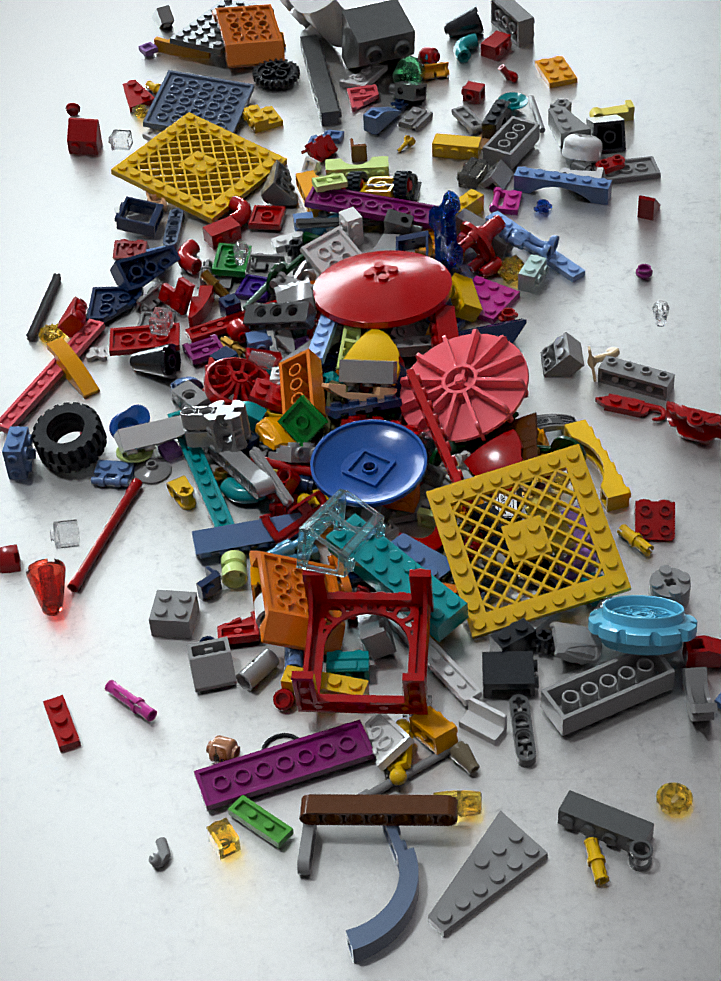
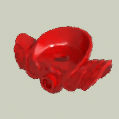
M667 401V421L671 427H676L680 437L700 443H709L715 438L721 439L720 414L709 413L685 405L679 406L677 403Z

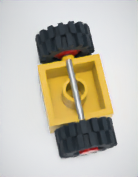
M350 171L347 176L348 187H346V190L403 200H411L414 196L415 179H413L412 171H396L393 177H370L369 180L364 171Z

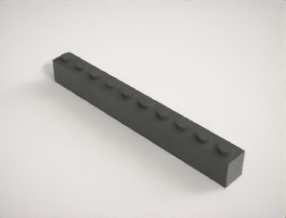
M317 35L301 36V52L321 125L340 124L339 118L342 117L341 108H339V101L337 100L332 83V77H330V70L328 69L321 40H318Z

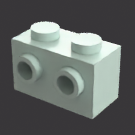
M530 255L518 273V290L535 293L548 273L547 258Z

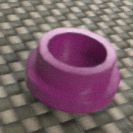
M640 264L635 274L641 279H647L652 276L653 270L648 264Z

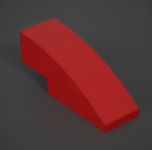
M213 285L200 286L198 296H192L188 315L190 328L202 324L211 312L215 300Z

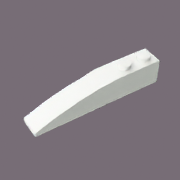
M181 415L118 429L113 436L121 454L127 453V456L137 454L138 450L145 449V451L154 450L156 446L175 440L185 434Z

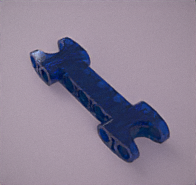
M451 190L444 194L439 207L433 206L429 210L428 217L429 225L434 230L435 260L443 264L449 272L452 268H460L464 257L463 248L457 243L456 214L460 211L461 204L457 194Z

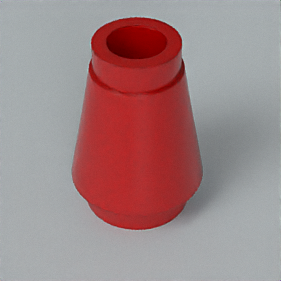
M499 257L492 258L478 270L480 277L487 278L502 272L504 264Z

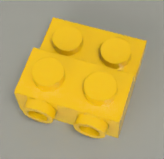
M257 104L243 108V119L247 121L249 128H252L255 133L283 126L282 118L272 106H266L261 109Z

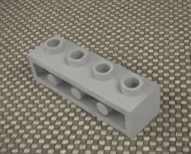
M606 355L598 368V382L664 401L668 399L674 388L675 374Z

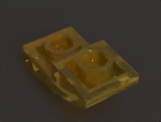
M456 790L433 793V795H452L458 799V815L460 817L481 814L482 793L479 791Z

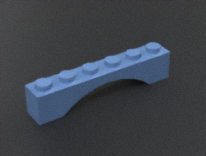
M517 167L514 174V190L529 194L541 188L560 187L579 193L591 203L608 205L611 198L612 180L580 176L572 173L567 174L557 171Z

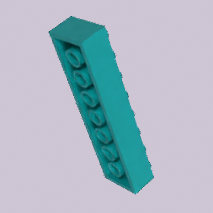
M356 513L326 535L328 551L377 592L411 593L409 569H424ZM431 574L434 612H431L430 635L440 642L469 618L468 604ZM403 612L407 616L410 614V612Z

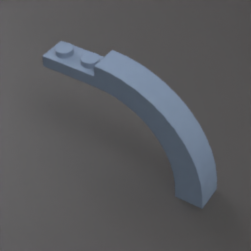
M382 826L399 871L398 885L393 897L386 907L374 918L360 926L346 930L347 945L354 963L377 954L392 943L405 929L415 911L419 894L418 861L414 847L408 849L405 840L400 839L401 831L399 826Z

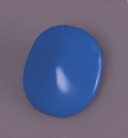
M136 404L116 414L109 424L111 436L114 438L113 435L118 429L150 422V413L143 405Z

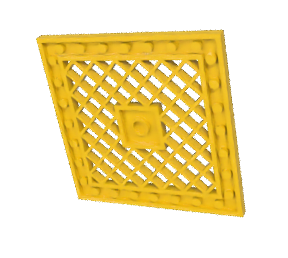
M188 112L111 169V174L152 195L156 194V197L160 199L162 197L166 202L211 224L230 210L229 202L233 196H239L244 199L267 180L276 160L285 166L287 158Z
M579 444L426 491L459 597L468 604L469 618H467L473 640L493 634L495 631H499L522 618L531 622L631 590L630 582ZM552 475L551 478H550V480H548V479H546V478H543V477ZM557 475L566 479L562 486L554 483ZM533 481L530 486L524 484ZM538 481L546 484L543 492L535 489ZM569 482H571L574 491L566 488ZM513 487V489H512L511 492L505 490V489H508V488ZM519 487L527 490L524 498L515 494ZM550 487L559 490L556 498L547 494ZM494 493L492 498L486 496ZM499 493L508 497L504 504L496 501ZM531 493L540 496L536 504L528 500ZM563 493L572 496L569 503L560 500ZM475 499L474 502H473V504H470V503L467 502V501H470V500ZM480 499L488 502L485 510L477 507ZM512 499L520 502L517 510L509 507ZM544 499L553 502L549 510L541 506ZM576 499L578 501L580 509L573 506ZM461 505L469 508L466 516L457 513ZM493 505L501 508L498 516L489 512ZM525 505L533 508L530 516L521 512ZM556 505L566 508L562 516L553 512ZM474 511L482 514L478 522L470 519ZM505 511L514 514L510 522L502 518ZM537 511L546 514L543 521L540 515L535 516ZM569 511L579 514L575 521L566 518ZM550 516L559 520L556 527L547 524ZM455 517L462 520V523L459 528ZM486 517L495 520L491 528L483 525ZM518 517H521V518L524 519V520H521V521L516 522V520H517ZM582 517L584 518L587 527L579 524ZM563 522L572 526L569 533L559 530ZM467 523L475 526L472 534L463 530ZM499 523L505 525L501 527L502 533L495 530ZM576 528L585 532L582 539L572 536ZM479 529L488 532L484 540L476 537ZM545 529L553 532L549 539ZM461 535L469 538L465 546ZM492 535L501 538L497 546L489 543ZM556 535L566 538L562 546L553 542ZM589 535L593 545L585 542ZM473 541L481 544L478 552L469 549ZM505 541L509 552L501 548ZM569 541L579 544L575 552L566 548ZM485 547L494 550L490 558L482 555ZM551 547L559 550L555 558L550 556V554H553ZM582 547L592 550L588 558L579 554ZM467 553L475 556L471 564ZM498 553L507 556L503 564L495 561ZM563 553L572 556L568 564L559 560ZM595 553L597 554L599 563L592 560ZM538 558L536 564L530 562L531 560ZM479 559L487 562L484 570L475 567ZM511 559L514 566L518 565L516 570L507 566ZM543 559L552 562L549 570L540 567ZM576 559L585 562L581 570L572 566ZM491 565L500 568L497 576L488 573ZM524 565L532 568L529 576L520 573ZM556 565L565 568L562 576L553 573ZM589 565L598 568L595 576L585 572ZM473 571L480 574V577L477 582L475 580ZM504 571L513 574L510 582L500 579ZM537 571L545 574L542 582L533 579ZM569 571L578 574L575 582L566 579ZM485 577L493 580L490 588L481 585ZM517 577L526 581L522 589L513 585ZM550 577L559 581L555 589L546 585ZM582 577L589 579L587 581L579 583ZM498 583L506 587L502 595L494 591ZM530 583L539 587L535 595L526 591ZM563 583L569 585L568 587L560 589ZM510 589L519 593L515 601L507 597ZM543 589L549 591V593L540 595ZM479 590L487 593L483 601ZM491 595L500 599L496 607L487 603ZM523 595L530 598V599L521 601ZM503 602L511 604L508 606L501 607Z

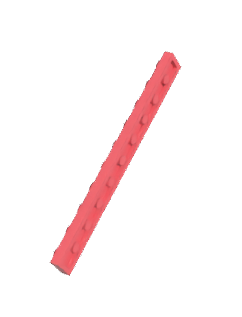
M89 319L68 342V345L78 357L105 329L104 322ZM55 357L0 417L1 432L8 433L10 427L18 426L65 374L57 365Z

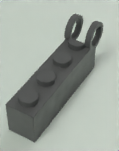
M569 790L558 809V824L567 829L583 833L587 837H596L609 846L625 850L630 854L629 865L635 871L643 872L651 867L653 846L650 842L653 838L654 823ZM634 858L639 861L648 860V863L644 866H638L633 863L632 859Z

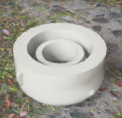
M571 134L564 140L562 155L581 161H600L603 145L601 140L595 136Z

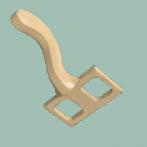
M588 346L589 357L587 363L592 369L594 382L597 381L594 368L596 364L602 362L606 355L617 357L620 354L619 348L611 347L606 350V353L592 356L591 347Z

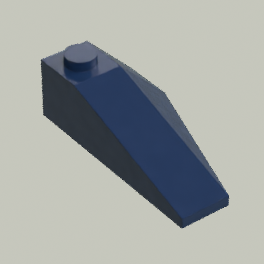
M169 245L117 260L113 263L110 272L116 285L129 292L143 288L178 262L180 257L174 245Z

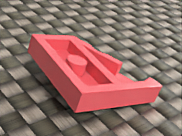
M376 84L347 88L352 112L379 99Z

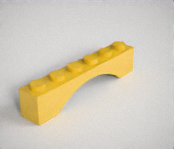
M586 419L565 424L564 436L577 440L584 447L586 458L600 471L603 479L600 485V501L606 511L629 507V498H631L630 488L625 486L622 475L618 474L614 462H611L608 452L602 448L599 438H596L593 427L589 426Z

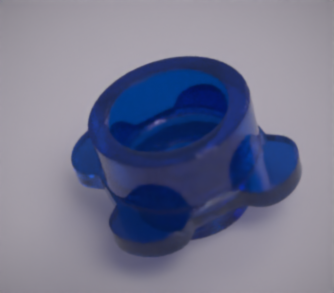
M540 199L537 201L534 211L547 214L549 209L552 208V204L546 199Z

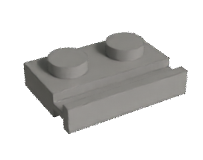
M413 107L398 121L399 127L409 130L415 129L418 132L433 117V112L428 113L427 110Z

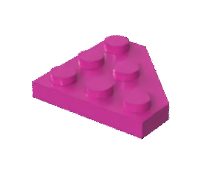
M475 276L472 279L482 307L478 319L494 324L498 317L501 316V311L504 308H510L520 297V291L479 276Z

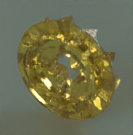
M52 323L40 328L39 338L45 343L66 337L58 328V323L56 325Z
M666 783L656 793V803L660 805L661 810H668L669 814L671 812L680 814L682 811H688L693 802L691 791L680 783ZM677 794V800L672 803L671 799Z

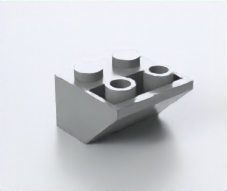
M567 332L557 337L553 343L540 352L543 375L545 377L572 376L584 366L581 342Z
M227 637L186 645L195 692L237 684Z

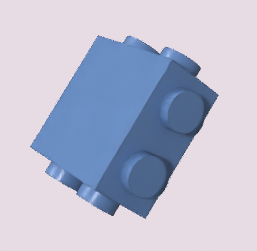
M16 426L9 428L2 450L9 479H27L29 472L32 471V461L36 458V449L32 446V434L29 433L28 427Z

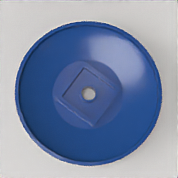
M360 420L342 425L324 436L312 453L310 469L314 483L330 499L353 507H377L402 499L420 484L427 470V453L420 438L410 429L400 424L386 420Z

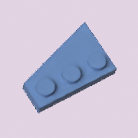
M402 533L391 541L424 569L431 570V574L439 581L451 573L446 556L407 534Z

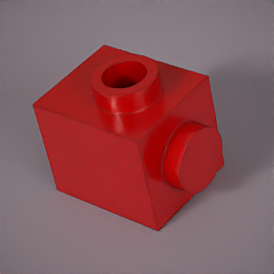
M468 81L461 90L463 101L480 105L485 98V84Z

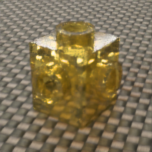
M517 255L511 258L508 256L501 262L502 266L497 273L509 285L516 280L518 281V273L524 266V262Z

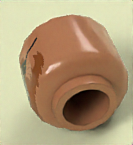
M218 735L213 741L210 740L208 742L206 753L209 754L210 761L217 764L239 757L240 746H238L235 739Z

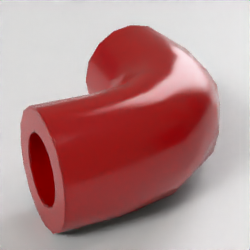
M239 196L231 198L229 209L233 213L228 215V217L232 216L242 227L250 219L252 213L251 206Z
M187 240L177 251L180 257L178 261L179 266L193 275L198 274L202 266L201 260L194 257L200 252V247L195 240Z

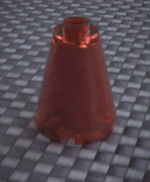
M48 558L35 561L28 566V571H26V577L41 610L48 616H56L63 609L66 566L59 559H54L55 562H48Z

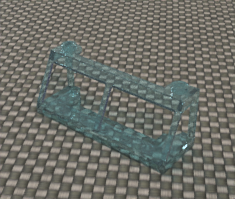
M339 489L299 528L296 568L346 577L354 569L355 558L353 556L372 535H375L376 539H380L385 535L386 524H384V516L348 490ZM347 495L374 514L363 527L352 526L345 521ZM331 524H335L333 530L342 531L344 529L356 533L341 550L320 537ZM316 539L338 554L337 570L308 565L313 542Z

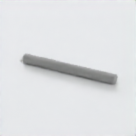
M530 95L528 99L536 123L540 124V133H544L545 127L533 95Z

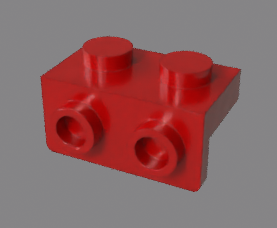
M321 134L314 139V143L311 141L304 146L305 149L301 153L307 152L310 157L322 162L338 151V148L329 134L324 137Z

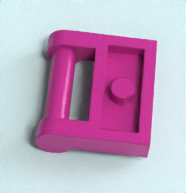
M500 187L494 188V197L489 206V211L491 213L499 211L502 214L518 215L522 191L503 190ZM500 198H504L502 206L498 205Z

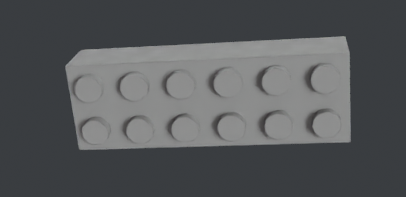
M624 654L541 689L540 707L559 733L564 736L673 689L675 670L662 655Z

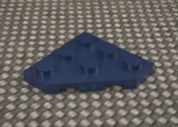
M119 286L93 287L86 320L93 319L104 323L137 305V300L143 295V288L128 292Z

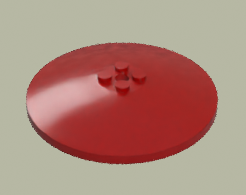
M397 250L368 252L341 260L322 272L314 283L313 298L317 309L324 316L337 323L367 329L398 327L420 321L441 309L451 296L452 278L448 269L443 264L419 253Z

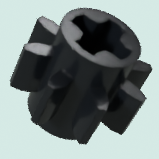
M300 239L290 240L289 245H285L288 257L290 256L292 259L297 258L301 254L300 249L304 246V242H301Z
M541 629L536 633V638L531 639V647H536V653L547 655L551 651H555L552 630Z

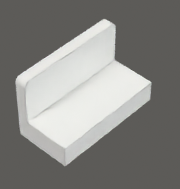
M470 697L468 700V711L459 720V727L495 746L507 732V715Z

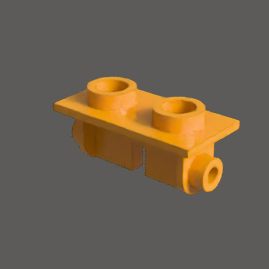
M449 62L419 65L420 78L423 80L434 79V74H436L437 78L447 77V75H450V70L448 69Z

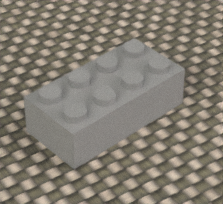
M491 0V23L501 32L510 34L511 41L518 48L534 43V17L515 0Z
M512 116L483 146V163L493 166L502 160L512 170L539 141L540 124Z

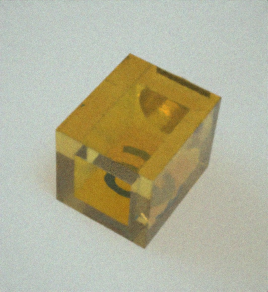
M227 818L215 821L206 827L208 841L220 860L241 850L239 836Z

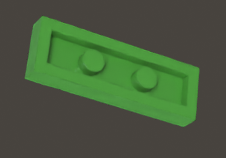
M244 795L228 808V815L278 849L294 834L292 827Z

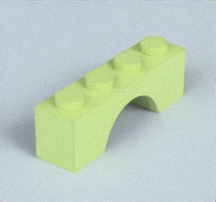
M388 156L372 157L368 162L360 165L347 164L342 159H325L326 176L343 173L347 180L350 171H364L368 176V180L370 177H389Z

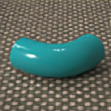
M473 33L462 37L455 43L453 52L459 62H467L471 57L469 50L479 46L476 34Z
M233 477L225 479L220 486V491L235 503L244 505L256 504L268 499L266 496L255 499Z

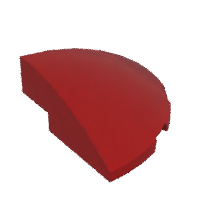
M514 429L505 432L477 449L464 463L477 476L524 461L521 457L523 444L520 436ZM513 487L508 488V489H505V490H507V491H512Z

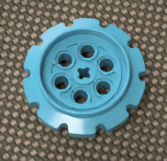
M627 595L610 598L603 603L602 608L592 611L590 617H588L589 631L592 634L599 635L603 645L612 650L627 654L663 655L673 653L681 649L683 642L694 639L697 633V620L693 616L685 614L684 607L680 603L656 596Z

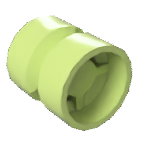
M231 550L225 552L221 557L222 582L227 587L239 588L247 583V560L243 552Z

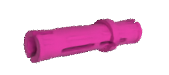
M109 680L106 683L105 691L130 707V711L134 714L141 715L149 722L156 718L157 710L147 705L143 698L136 697L114 680Z

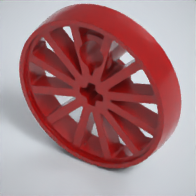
M235 357L223 358L215 361L207 368L204 377V392L212 403L225 401L224 405H231L233 400H237L238 395L241 401H248L256 382L254 379L258 377L270 381V375L263 367L250 360ZM234 394L233 400L227 399Z

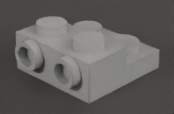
M288 442V446H280V448H276V452H269L268 457L284 462L310 463L315 443H303V446H299L300 443Z

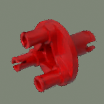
M499 215L493 216L482 226H474L472 223L464 221L460 224L461 232L447 247L453 254L457 250H461L464 253L471 247L477 253V257L467 264V267L472 273H475L478 268L495 257L491 244L493 238L506 227V223Z

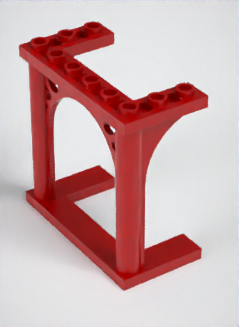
M303 568L302 577L309 608L303 671H292L291 674L298 712L428 715L426 689L430 617L431 612H434L431 570L422 568L409 569L411 593H367L363 591L328 592L324 568ZM329 611H341L342 615L340 617H333ZM399 612H410L405 618L397 617ZM370 614L386 617L402 628L409 641L408 673H402L404 696L320 694L325 644L331 632L339 624L355 616ZM327 620L332 622V624L326 625ZM411 622L412 627L406 626L405 624Z

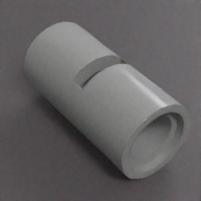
M264 649L236 675L237 682L245 690L251 691L279 665V658L272 650Z

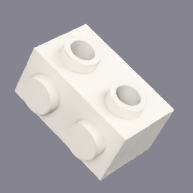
M354 207L340 211L339 225L356 246L364 244L362 216Z

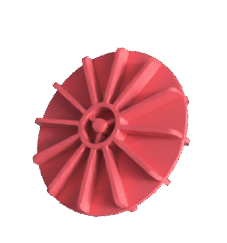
M473 329L471 334L449 340L444 335L442 336L444 342L433 347L424 355L417 353L415 355L417 361L411 368L414 369L415 374H419L421 377V387L426 388L428 394L426 399L432 402L434 408L432 413L438 416L440 422L438 427L443 428L446 436L444 438L445 441L452 440L458 443L481 437L482 441H485L486 434L497 429L506 421L509 423L514 421L512 415L521 405L523 399L528 397L529 370L526 360L520 350L509 342L504 335L498 337L480 334L478 329ZM406 375V377L400 379L402 386L400 391L402 406H400L402 415L408 425L419 426V429L425 430L423 440L429 439L434 441Z

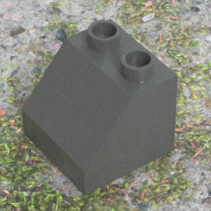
M388 0L341 11L342 59L347 68L378 64L379 62L405 58L415 54V29L398 0Z

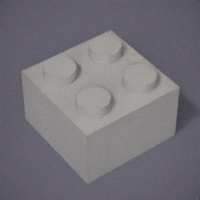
M157 590L149 616L151 635L192 639L199 612L197 592Z

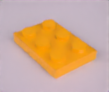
M563 56L543 58L535 61L537 71L549 88L577 83V76Z

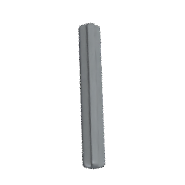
M253 447L249 451L250 456L256 465L272 479L275 493L282 504L289 507L294 503V499L261 450Z

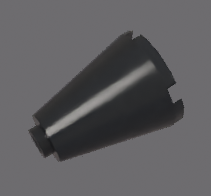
M474 5L445 22L446 26H443L445 35L448 34L449 37L484 33L481 18L477 13V6Z
M165 344L134 353L130 358V366L135 371L166 379H174L178 376L175 375L176 372L180 371L181 368L180 352L174 348L177 347L175 344Z

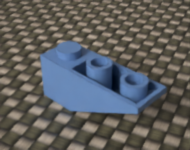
M391 107L370 108L363 114L364 131L377 135L401 111Z

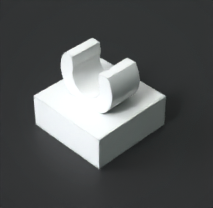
M306 156L301 171L314 170L317 176V172H321L322 169L321 162Z

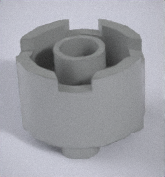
M663 565L650 577L648 596L676 601L685 609L690 598L691 577L680 569Z

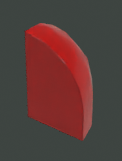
M17 544L0 547V573L20 572L21 559Z

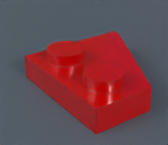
M255 611L250 612L251 616L243 620L238 617L229 623L217 626L218 638L227 637L229 645L260 641Z

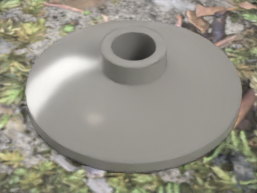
M151 457L139 462L134 468L135 478L140 479L143 484L161 483L171 474L170 463L158 457Z

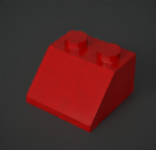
M68 119L67 146L69 154L99 155L103 146L99 119Z

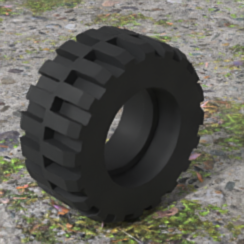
M65 402L63 405L59 406L57 404L53 406V409L46 410L45 414L38 418V423H35L34 431L32 432L33 444L42 463L47 468L54 469V471L60 473L62 471L64 473H71V471L79 472L82 468L87 469L91 466V463H95L99 459L98 456L103 454L107 444V435L97 412L83 403L81 405L79 402H73V404ZM82 432L78 438L71 442L57 443L61 437L68 433Z

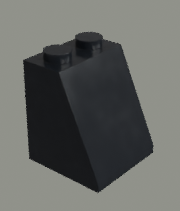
M618 115L586 118V125L591 128V136L597 137L602 142V153L626 151L625 120Z

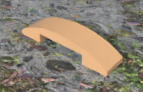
M322 383L321 386L328 392L341 398L359 399V401H366L368 397L382 399L384 395L397 392L396 388L373 386L372 394L346 392V385Z

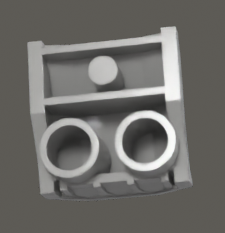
M309 278L274 288L277 303L308 301L314 307Z
M552 622L550 624L555 645L554 655L571 663L577 662L580 665H585L586 663L595 664L599 660L602 650V642L599 635L592 634L587 627L561 622Z

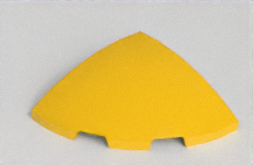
M371 329L352 346L344 358L352 360L397 361V379L400 373L399 350L390 336L379 329Z

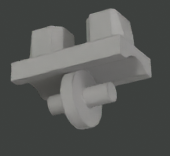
M303 261L300 267H296L293 270L294 276L292 278L301 281L309 278V281L316 280L317 276L313 269L308 268V262Z

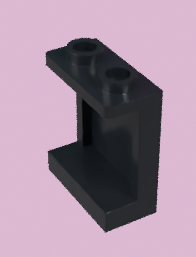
M533 651L482 652L483 698H492V690L530 689V697L535 696V689H539V677L534 676V672H538V661L533 660Z

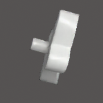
M91 347L90 352L86 355L87 361L92 362L95 359L103 362L106 361L105 348Z

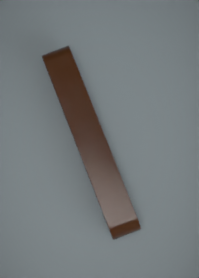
M308 794L301 799L299 819L306 825L452 826L458 821V799L452 795Z

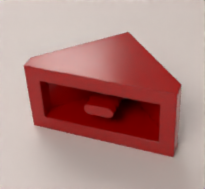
M639 195L637 218L653 221L660 209V203L655 198Z

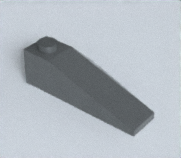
M278 160L275 161L262 188V199L272 206L296 205L298 203V195L293 192L295 186L291 184L292 178L289 169Z

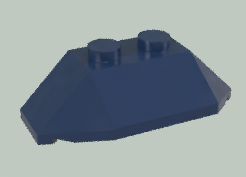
M521 318L458 331V335H468L472 333L473 329H478L480 334L498 337L504 335L513 344L527 324V320Z

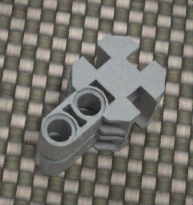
M233 400L231 405H224L225 401H216L209 406L183 408L180 411L187 446L192 448L210 447L214 452H222L224 447H232L231 452L245 449L248 445L246 440L251 438L245 403L240 400Z

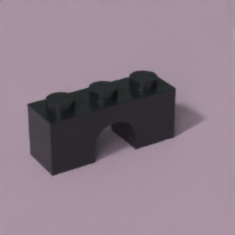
M503 99L495 100L482 122V138L491 139L502 125L511 118L510 101Z

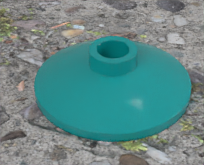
M508 92L498 98V100L510 101L512 111L524 108L528 104V98L518 92Z

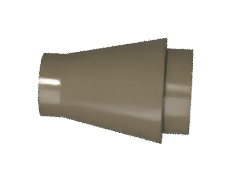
M460 741L451 747L449 752L451 758L463 767L470 775L478 771L480 766L468 744Z

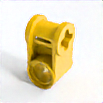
M185 475L166 483L171 497L175 499L180 508L190 510L196 506L197 502L193 496L194 489Z

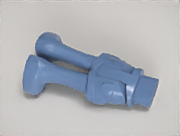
M513 227L510 229L504 228L499 233V237L505 239V242L510 243L513 247L529 250L538 256L547 258V261L551 259V255L555 254L559 243V236L552 235L549 241H542L532 236L531 232L520 229L514 230Z

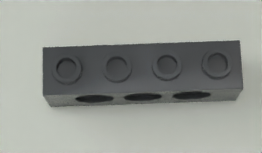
M308 301L249 304L246 306L243 324L249 327L251 331L264 329L266 331L313 329L316 309Z

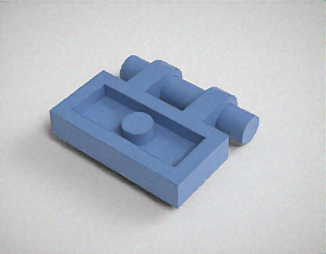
M98 460L94 471L95 477H91V484H98L101 487L114 485L118 488L129 486V480H132L135 463Z

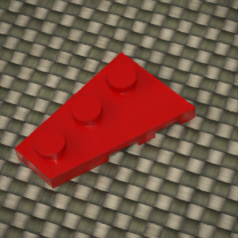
M134 79L122 84L130 113L152 104L155 97L138 81Z

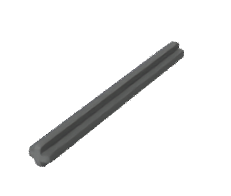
M339 217L296 219L297 228L340 226ZM362 218L363 226H384V221Z
M53 273L26 332L27 340L33 341L36 338L62 279L60 273Z

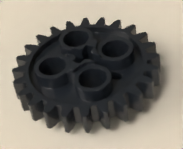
M275 58L273 61L269 59L268 62L263 61L264 63H259V66H255L252 72L253 81L256 82V85L259 84V87L264 86V88L270 87V89L273 87L276 89L278 87L283 89L284 86L289 87V84L293 85L300 78L299 66L293 63V61L288 62V59L283 61L282 58L280 60Z

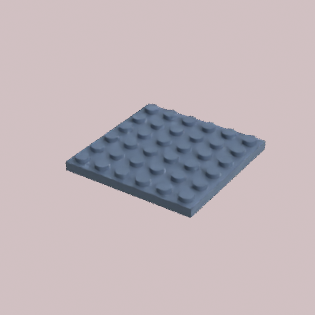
M168 70L143 120V127L165 130L190 112L235 134L242 119L243 108L247 107L254 91V84Z

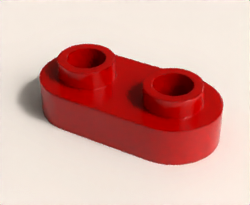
M616 154L602 159L596 163V170L597 167H604L605 174L620 170L625 167V158Z

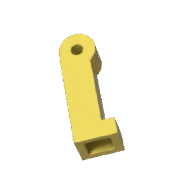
M625 100L624 105L606 108L594 107L589 111V117L618 115L625 121L634 120L635 107L631 100Z

